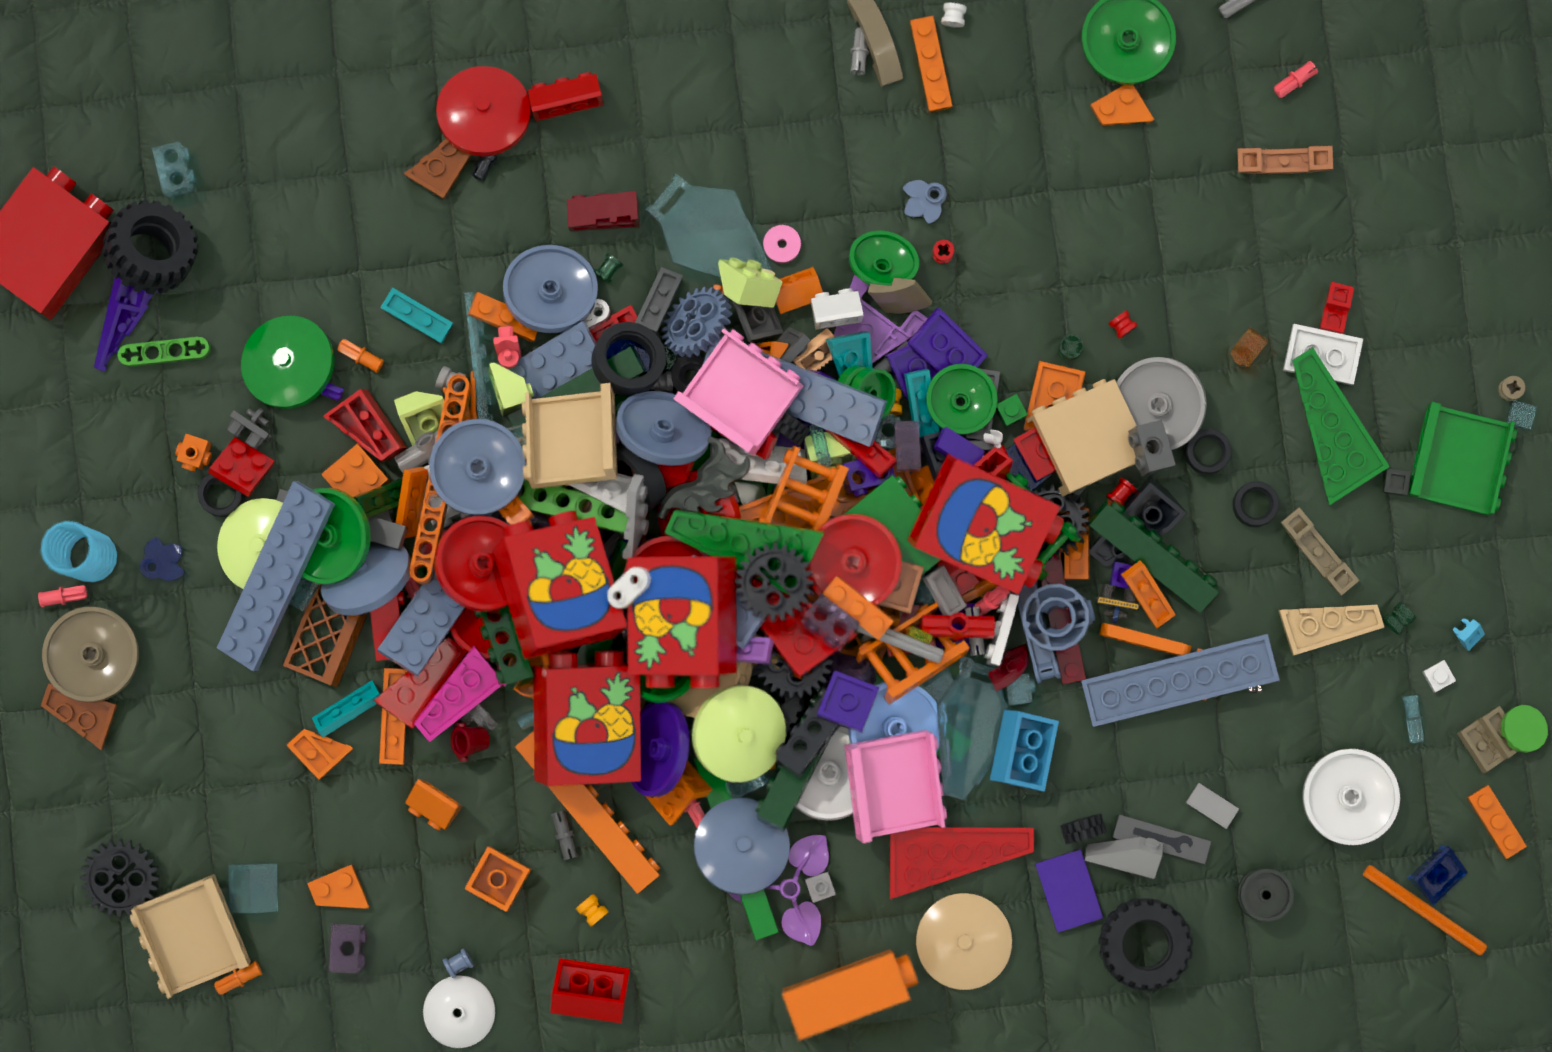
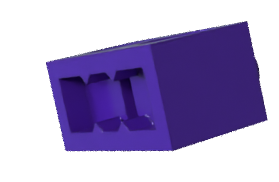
M859 460L842 465L849 468L843 482L846 495L854 494V497L868 494L867 490L877 488L890 475L895 477L893 467L884 474L883 479H879ZM852 474H858L862 479V483L856 484L852 479Z

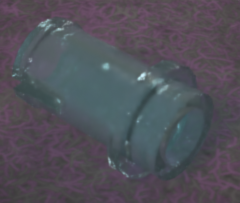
M534 709L523 716L520 714L519 718L516 719L523 732L525 730L530 731V727L534 725Z

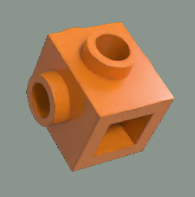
M185 434L183 443L179 442L175 455L178 456L177 461L183 463L181 468L195 472L196 468L203 470L204 466H208L212 453L209 452L212 443Z

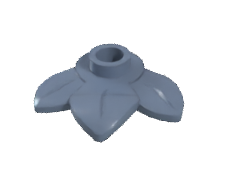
M914 180L903 186L905 193L911 197L906 204L905 215L910 217L924 215V219L928 224L939 218L941 215V204L946 199V190L941 184H927L922 180ZM932 191L938 192L939 197L933 199L931 198L930 193Z

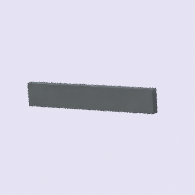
M279 489L276 500L284 502L288 491ZM373 516L367 518L370 526V541L398 550L402 549L408 527Z

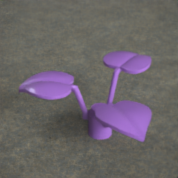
M811 835L798 840L791 847L788 857L790 864L798 867L793 879L783 880L780 886L769 885L765 888L779 890L783 897L792 900L794 908L784 912L781 921L782 928L792 939L810 946L814 945L819 936L821 916L818 908L811 902L805 901L798 906L796 896L800 892V886L797 880L801 870L807 876H816L826 869L829 854L827 840L823 835ZM728 893L735 900L742 903L739 894Z

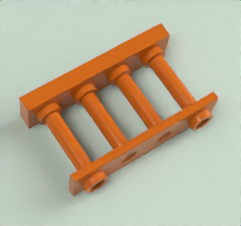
M793 446L791 450L787 449L783 458V462L786 463L765 516H760L758 522L774 524L770 521L775 509L808 521L809 525L812 526L811 530H818L828 521L849 468L837 464L836 468H828L799 456L800 448ZM793 465H798L827 477V480L830 481L827 490L823 489L821 491L789 478ZM784 487L817 499L818 503H821L818 512L814 511L811 513L779 500Z
M935 602L931 606H928V604L922 606L916 611L917 615L893 630L902 634L906 633L908 636L924 642L914 627L921 623L922 615H934L939 605ZM937 637L945 647L940 663H936L924 658L926 665L918 669V667L912 665L901 648L881 640H876L873 643L868 641L858 649L859 653L856 660L859 663L866 658L869 659L888 685L884 699L890 705L964 657L970 647L965 641L957 644L956 642L953 643L949 637ZM886 645L907 673V678L901 682L898 679H894L875 653Z

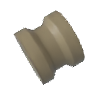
M1509 376L1501 381L1498 386L1499 396L1506 401H1514L1525 392V383L1518 376Z

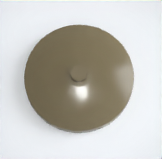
M82 607L60 617L48 631L42 649L43 667L51 684L65 696L82 702H99L117 695L133 678L139 661L138 641L130 625L116 613L100 607Z

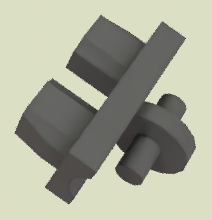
M249 408L246 411V415L251 417L250 421L236 411L231 413L230 417L233 419L227 430L239 438L247 427L252 433L245 442L257 450L265 440L269 442L272 438L270 434L257 426L260 423L266 427L269 423L263 417L265 414L264 409L259 408L255 412Z

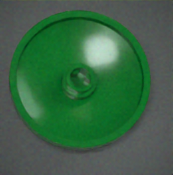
M1100 0L1093 6L1085 19L1081 43L1087 62L1097 74L1113 83L1135 85L1151 80L1167 66L1175 49L1176 31L1172 17L1158 0Z
M292 315L271 319L258 327L248 339L241 358L242 377L249 391L264 404L278 409H293L313 401L328 385L334 369V351L325 332L312 321Z
M317 488L313 490L335 503L302 577L319 584L338 583L350 578L363 565L370 547V526L363 508L351 495L335 488Z

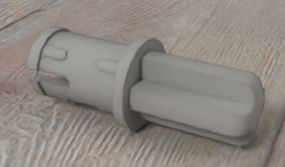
M861 28L855 29L854 46L851 48L853 56L850 73L854 75L856 71H858L857 75L865 74L866 55L869 54Z

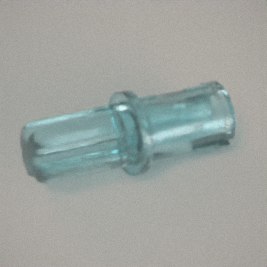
M1418 695L1402 697L1406 714L1404 721H1407L1409 740L1411 743L1423 742L1424 736L1421 723L1423 716H1420Z

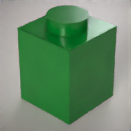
M1017 394L997 404L996 413L1005 429L1025 419L1028 415Z

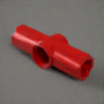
M957 612L952 615H922L921 617L922 637H949L955 641L964 638H994L995 620L991 616H967L964 613ZM958 623L963 626V629L956 630L952 625Z

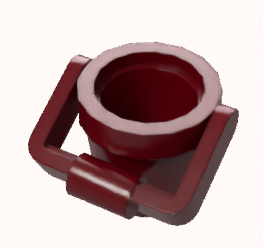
M456 721L450 742L457 759L460 762L469 761L468 757L472 754L486 750L490 744V737L484 727H466V722Z

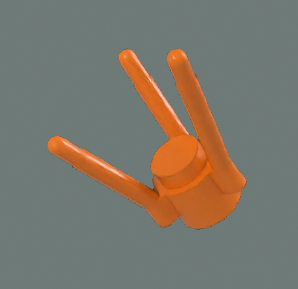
M474 371L470 373L471 406L468 407L466 420L478 419ZM443 387V392L446 395L447 388ZM455 405L451 406L452 414L457 415L458 412Z

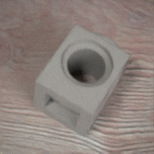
M828 871L805 879L813 903L836 895Z

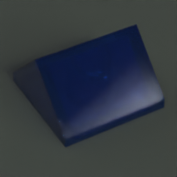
M1441 845L1407 879L1431 904L1435 905L1468 872L1449 846Z

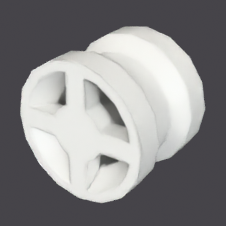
M945 3L943 7L945 16L942 17L941 23L949 27H964L965 20L963 19V14L966 13L967 7L958 3Z

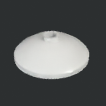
M461 975L454 978L448 977L438 982L428 993L423 1008L424 1022L429 1033L441 1044L452 1048L469 1047L481 1041L492 1028L495 1019V1003L489 990L480 981ZM455 1008H459L462 1011L460 1017L454 1016L453 1011Z

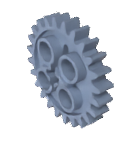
M703 287L701 291L696 288L693 295L687 292V298L684 300L680 297V304H673L675 310L667 313L670 319L664 320L667 326L662 329L665 333L662 338L666 341L665 345L676 355L679 354L681 357L686 355L690 358L694 353L696 356H699L701 349L706 353L707 346L711 345L714 347V340H721L720 333L723 328L727 330L724 326L731 323L728 319L732 315V312L729 311L732 308L728 303L729 299L713 287L709 290Z

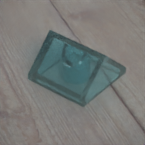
M277 863L228 865L229 910L231 913L278 911Z

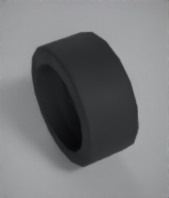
M1204 429L1198 431L1186 444L1185 457L1187 463L1194 471L1200 474L1211 475L1219 472L1228 464L1232 449L1229 440L1223 433L1216 429ZM1212 438L1221 445L1222 456L1216 464L1210 466L1203 465L1196 459L1194 449L1197 442L1201 439Z
M209 474L199 484L197 493L199 503L210 514L226 517L244 503L245 495L234 489L235 498L229 506L224 508L213 506L208 500V489L211 484L220 480Z
M1253 481L1243 485L1236 492L1233 498L1232 509L1236 518L1242 524L1249 527H1260L1268 524L1276 516L1279 510V498L1276 491L1270 485L1264 482ZM1253 490L1263 492L1270 502L1268 512L1260 518L1248 516L1242 508L1244 496Z

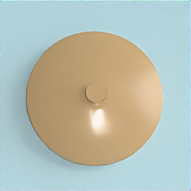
M958 893L938 900L925 912L917 929L916 948L923 967L932 978L950 988L969 990L990 983L1003 971L1011 954L1012 935L1007 919L995 904L975 894Z

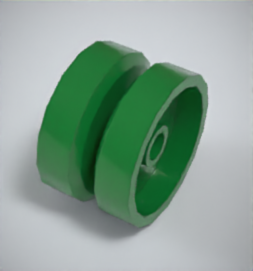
M854 365L847 368L840 375L838 382L887 401L882 419L891 412L896 398V386L892 376L887 371Z

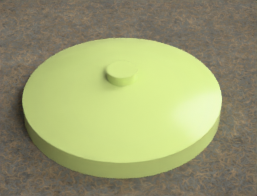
M265 498L247 501L228 515L220 529L217 544L220 564L228 578L242 589H244L281 509L283 504L281 501Z
M747 685L725 687L711 695L699 709L692 731L693 747L700 763L713 775L731 782L753 780L767 772L775 764L777 757L775 753L779 746L785 743L786 737L785 719L779 705L764 691Z

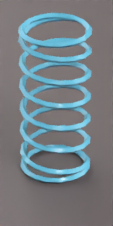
M65 521L55 524L46 532L42 540L41 552L43 559L50 569L59 574L84 582H96L103 580L111 574L116 565L117 551L111 539L101 532L76 522ZM87 537L90 545L89 554L84 563L77 568H73L70 560L71 550L77 541Z

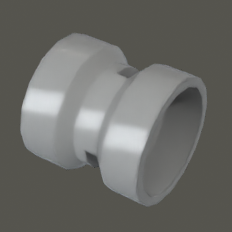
M443 366L435 387L443 390V387L447 388L448 381L452 376L461 374L466 377V375L461 372L454 373L451 368ZM457 382L454 385V391L461 392L464 382Z

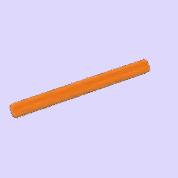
M1371 865L1366 867L1363 872L1364 877L1477 955H1482L1487 948L1485 943Z

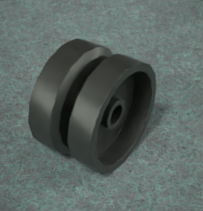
M1258 868L1249 871L1242 877L1237 886L1239 907L1247 916L1255 920L1268 922L1278 920L1288 913L1293 903L1294 892L1290 881L1284 874L1273 869ZM1263 891L1269 892V897H1266V900L1262 898Z

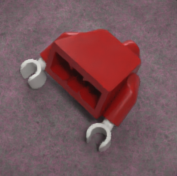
M990 430L991 434H984V441L993 444L994 448L977 461L974 466L1007 480L1006 475L1011 470L1013 459L1008 456L1004 445H1001L1003 434L997 430Z

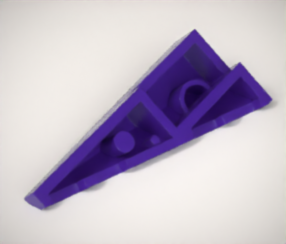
M120 278L114 279L94 364L96 369L102 371L107 369L106 364L113 354H117L120 349L119 345L125 336L130 335L148 308L147 303L154 295L146 294L144 290L141 293L133 291V287L129 285L126 287L121 284L122 280Z

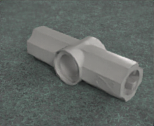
M438 431L435 433L427 432L421 435L416 440L415 445L395 456V461L403 474L405 469L417 468L427 462L430 463L431 452L436 444Z

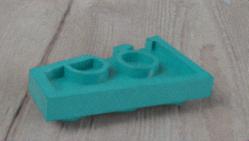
M862 331L826 339L839 377L847 368L854 365L872 368L870 332Z

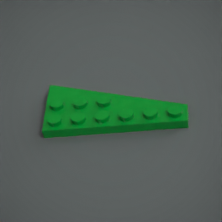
M675 510L664 533L712 557L736 556V569L744 570L745 568L741 561L747 563L750 561L747 556L748 553L756 556L755 548L763 552L764 544H767L770 550H773L774 543L778 544L779 550L782 549L784 544L788 546V552L795 548L797 550L796 557L803 554L805 558L802 563L809 562L810 564L825 532ZM773 561L770 565V570H779L781 561ZM764 567L760 568V571L769 579L772 585L789 595L778 583V580H775ZM757 577V578H756V579H758V580L764 582V580H763L762 577ZM794 577L788 579L786 587L790 589L796 587L798 579Z

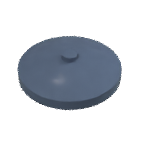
M542 245L524 251L511 262L503 280V297L511 315L522 325L538 332L558 333L567 331L590 315L597 300L598 284L593 268L579 253L563 246Z
M660 391L642 392L627 398L621 404L615 422L620 440L630 451L645 460L662 465H683L700 458L708 448L709 442L707 439L711 437V427L704 420L673 398L676 395Z
M471 419L455 424L440 436L431 452L429 471L435 491L448 506L468 515H488L505 508L519 494L525 480L523 466H526V460L519 441L507 428L490 420Z
M370 541L367 557L360 569L344 581L321 584L322 597L328 607L338 614L360 615L373 611L388 603L404 588L410 578L412 559L404 546H402L401 550Z
M734 798L719 803L702 818L695 833L694 856L698 868L713 886L731 894H751L765 889L781 875L788 861L790 842L787 829L782 832L759 821L757 818L758 812L755 811L759 803L757 800Z

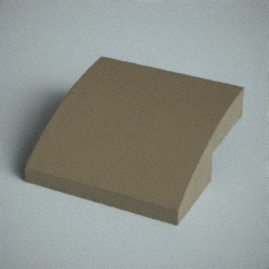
M894 278L892 286L870 284L868 290L870 296L885 313H908L924 309L932 304V300L916 280Z
M1500 706L1456 733L1482 773L1488 772L1505 759L1517 753V751L1507 745L1508 742L1502 736L1501 721L1505 713Z

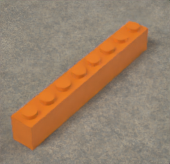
M533 731L517 744L515 748L534 769ZM585 784L548 786L637 894L660 876L658 873L659 865L652 857L648 860L643 855L644 847L637 839L632 841L627 834L630 832L622 821L617 823L613 819V810L606 802L602 805L596 797L599 794L591 784L588 786Z

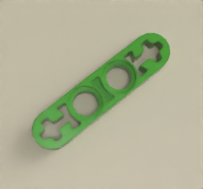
M202 337L127 344L119 349L118 359L127 367L204 359L210 354L211 346ZM198 342L205 346V349L201 350V354L196 350H189L190 355L187 356L188 350L185 343H188L190 348L197 347ZM175 344L182 346V353L178 357H173L170 354V348ZM150 347L158 348L159 355L156 359H148L146 353ZM139 348H142L141 355L143 361H140L141 358L139 356L131 357L130 362L123 357L128 353V350L136 354L140 353Z

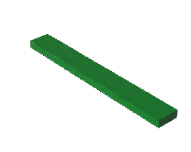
M694 758L697 772L712 789L709 795L706 796L710 810L721 802L733 799L727 780L713 775L704 768L698 758ZM764 889L756 893L740 895L755 941L779 933Z

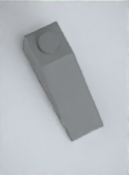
M1135 837L1087 844L1085 861L1155 879L1162 858L1163 843L1153 838Z

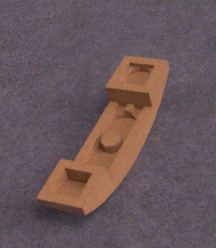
M1309 146L1303 149H1237L1238 173L1296 174L1333 170L1332 146Z

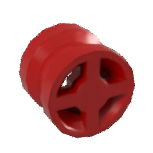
M1128 310L1108 323L1110 328L1116 330L1118 339L1124 337L1138 326L1135 321L1130 319Z

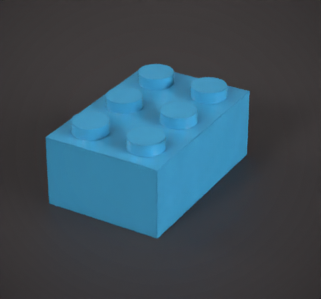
M1004 710L990 780L1027 789L1045 791L1059 721L1024 712Z

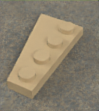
M1378 605L1278 610L1292 656L1384 628Z

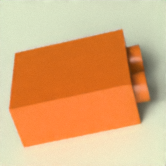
M891 949L785 987L782 989V994L797 1036L801 1040L909 1000L906 988L917 985L918 981L907 954L895 958Z

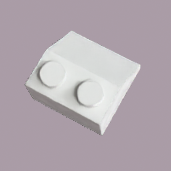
M852 289L839 290V294L829 296V292L815 294V298H811L815 330L861 323L863 310L858 291L853 292Z

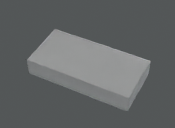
M944 565L937 567L922 578L943 615H952L967 606Z
M1200 783L1196 785L1185 802L1225 829H1227L1239 808Z

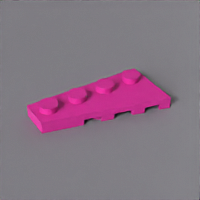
M475 645L414 722L415 726L429 742L503 685L498 684L495 669Z

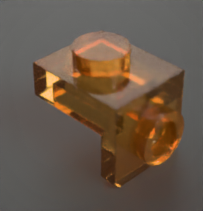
M1249 327L1231 350L1232 359L1240 366L1245 365L1249 367L1268 343V340Z

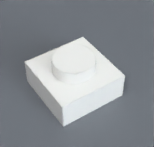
M1445 660L1422 671L1433 692H1437L1456 681Z

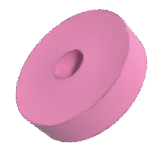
M778 225L766 233L763 247L765 254L770 260L779 264H785L793 261L798 256L801 249V240L799 234L792 227ZM779 241L787 243L785 248H780L777 244Z

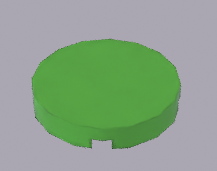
M1520 705L1504 714L1501 721V733L1510 748L1517 752L1529 753L1539 749L1545 743L1548 736V725L1545 717L1539 710L1532 706Z

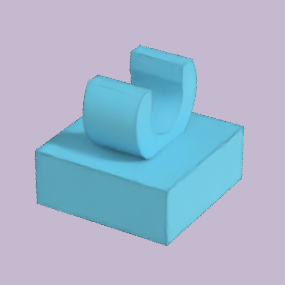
M1463 618L1461 621L1466 627L1462 631L1454 627L1453 631L1461 645L1469 651L1485 633L1477 621L1473 619L1469 622Z

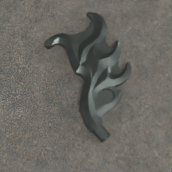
M708 437V442L714 446L712 456L699 468L695 481L678 485L665 495L660 502L662 506L657 516L666 520L670 509L673 510V508L695 513L701 512L699 510L700 507L713 513L721 511L724 507L721 505L717 506L716 502L720 499L732 497L737 492L736 490H730L729 486L734 481L742 479L748 474L751 467L749 457H745L743 463L736 464L725 454V447L722 442L714 437Z

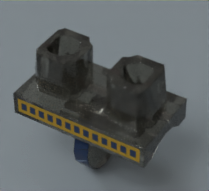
M1103 584L1099 596H1096L1095 604L1114 607L1113 610L1104 608L1103 616L1112 617L1111 624L1116 625L1118 618L1127 620L1128 613L1119 611L1120 608L1139 611L1140 603H1137V599L1129 588L1124 589L1123 600L1114 599L1116 586Z

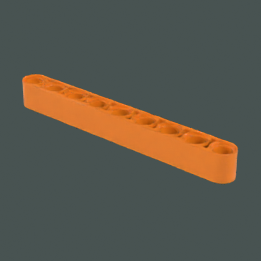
M456 374L448 381L436 442L448 428L466 420L471 385L464 375ZM457 382H464L466 387L463 391L456 392L454 391V385ZM459 405L461 406V411L457 415L449 414L451 406ZM430 473L410 566L411 577L421 585L430 583L434 577L435 552L442 538L448 505L443 500L438 508L430 506L431 500L439 497L432 484ZM428 521H437V528L434 531H426L425 526ZM424 544H432L433 549L430 554H421V547ZM420 567L428 569V573L424 578L416 577V571Z

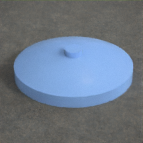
M885 682L875 685L880 687L863 732L860 733L848 728L850 744L928 730L937 737L939 749L943 736L942 715L937 703L929 693L918 686L889 705L884 699L887 692L886 687L888 686Z

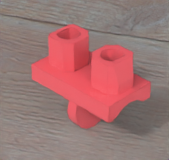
M512 326L499 327V337L494 338L497 358L502 367L511 369L517 366L519 359L522 358L518 336H514Z

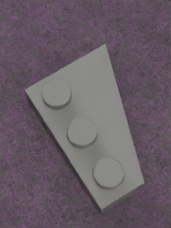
M634 474L627 490L625 517H628L624 532V539L629 541L623 550L624 559L634 556L642 535L647 534L649 521L646 520L648 504L645 503L647 486H644V476Z

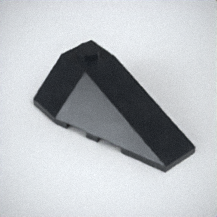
M1151 476L1147 478L1125 504V512L1131 517L1133 515L1137 516L1143 521V526L1149 531L1154 530L1160 535L1169 532L1186 514L1185 509L1172 494ZM1102 535L1089 549V554L1105 567L1127 556Z

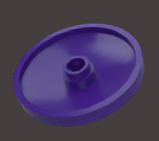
M651 702L640 711L641 781L631 783L636 791L644 796L662 797L669 793L678 783L686 765L689 750L688 726L680 708L671 702Z

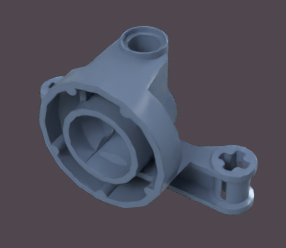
M1037 581L1031 588L1023 585L1019 595L1016 593L1015 595L1019 596L1017 604L1037 683L1040 684L1042 680L1054 677L1060 679L1061 674L1054 651L1067 650L1077 645L1086 635L1089 625L1092 624V621L1096 620L1091 600H1087L1075 589L1062 584H1048L1039 589ZM1066 607H1069L1072 618L1070 624L1067 623L1062 629L1046 628L1043 613L1049 614L1053 609L1061 608L1066 610ZM1052 669L1051 671L1042 673V671Z

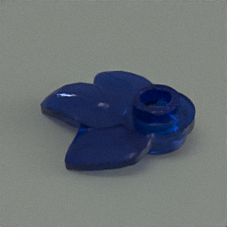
M158 537L151 539L144 548L145 558L140 563V571L146 578L155 579L160 577L165 581H172L184 574V570L176 564L182 555L181 545L168 544L163 546ZM151 563L156 564V570L153 572L149 570Z

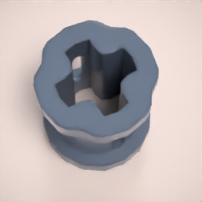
M465 948L461 949V952L452 958L443 959V963L452 978L456 977L457 973L467 967H474Z

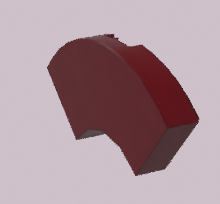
M1025 644L1004 652V659L1000 666L988 672L995 691L1013 683L1027 668L1029 653Z

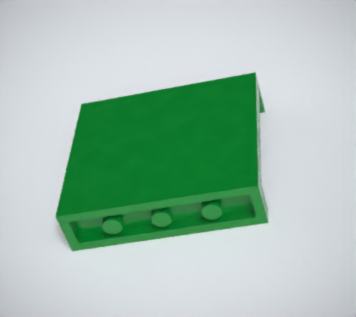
M1431 402L1427 404L1407 496L1487 516L1493 515L1495 511L1499 510L1501 498L1498 495L1500 488L1503 489L1506 482V475L1503 473L1505 465H1509L1512 456L1509 447L1510 443H1514L1517 429H1514L1515 422L1507 423L1442 407L1440 403Z
M890 475L887 480L845 514H863L883 523L897 539L901 549L902 561L924 567L923 575L941 559L915 548L907 541L921 511L920 507L923 505L914 494L910 497L904 490L908 486L900 476L895 478L893 475Z

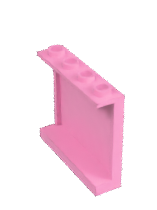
M723 328L722 332L725 335L683 394L678 391L673 399L754 456L804 385L798 381L801 377L790 369L787 372L780 369L779 367L782 364L772 356H769L768 359L761 355L763 350L751 342L748 346L742 342L744 337L732 329L729 333Z
M928 730L844 745L855 833L859 841L862 843L871 842L872 837L939 825L941 828L945 827L944 820L947 819V811L945 806L942 805L941 796H944L943 784L939 781L941 764L936 756L938 740L933 733Z

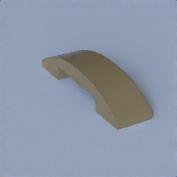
M848 0L847 3L854 21L859 23L874 60L873 68L880 86L883 87L903 80L900 62L892 37L875 1Z
M1300 507L1280 522L1304 556L1340 596L1360 581L1313 527L1314 524Z

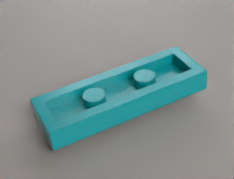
M394 288L391 289L380 307L382 310L441 344L454 325L453 322Z
M928 369L904 373L915 442H920L919 438L939 432V426L931 418L926 405L927 389L931 382Z
M371 680L312 717L322 738L377 704L373 700L381 693L374 681Z

